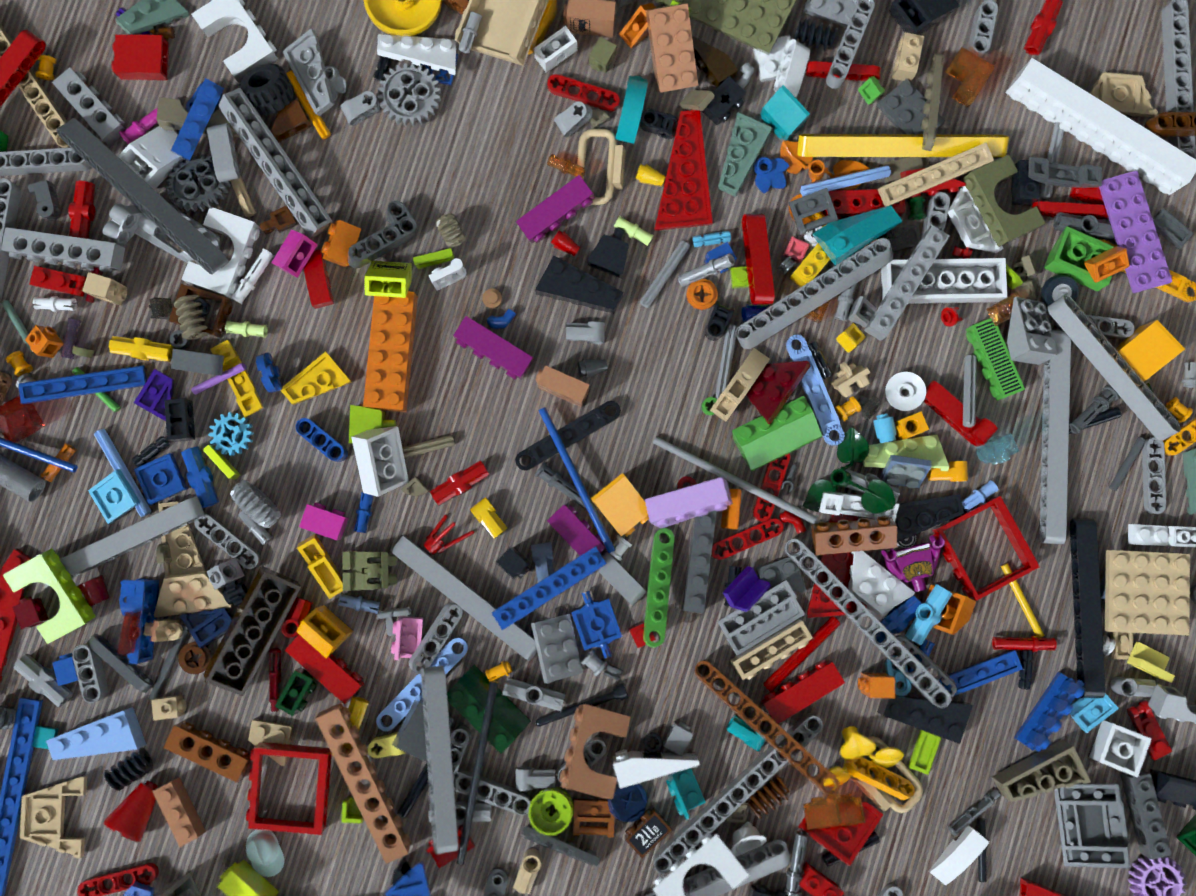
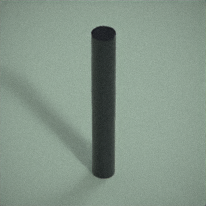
M978 818L977 832L985 839L986 819ZM986 847L978 856L979 882H987Z

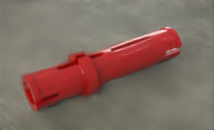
M1031 636L1030 638L993 637L992 648L994 650H1031L1033 652L1038 650L1055 651L1057 643L1055 638H1037V636Z

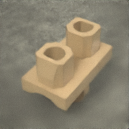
M843 362L840 364L841 370L836 373L839 378L831 382L832 387L837 389L843 397H848L854 393L851 384L854 382L860 388L870 384L867 376L870 371L867 367L863 368L862 365L856 367L852 363L848 366Z
M178 619L154 620V623L145 624L144 635L152 636L151 641L154 642L172 641L180 639L183 629Z

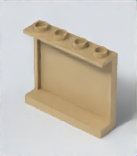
M469 0L467 8L463 12L460 26L456 30L455 40L460 44L463 36L462 30L467 25L470 12H476L482 16L477 30L478 36L474 38L471 50L523 66L549 0Z

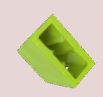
M350 405L349 443L353 444L352 436L372 429L396 426V420H385V412L381 410Z

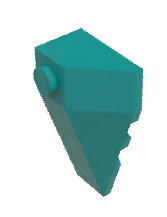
M890 205L830 222L812 235L836 266L900 224L902 219Z

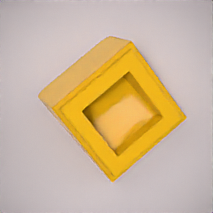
M852 323L836 340L849 353L866 336Z

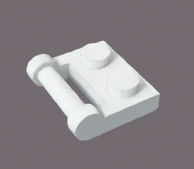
M456 258L451 261V265L445 268L438 267L428 276L438 291L465 278L467 272L463 267L462 261Z

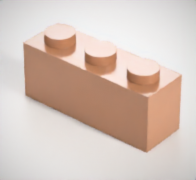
M180 777L153 791L179 847L197 839L206 832Z

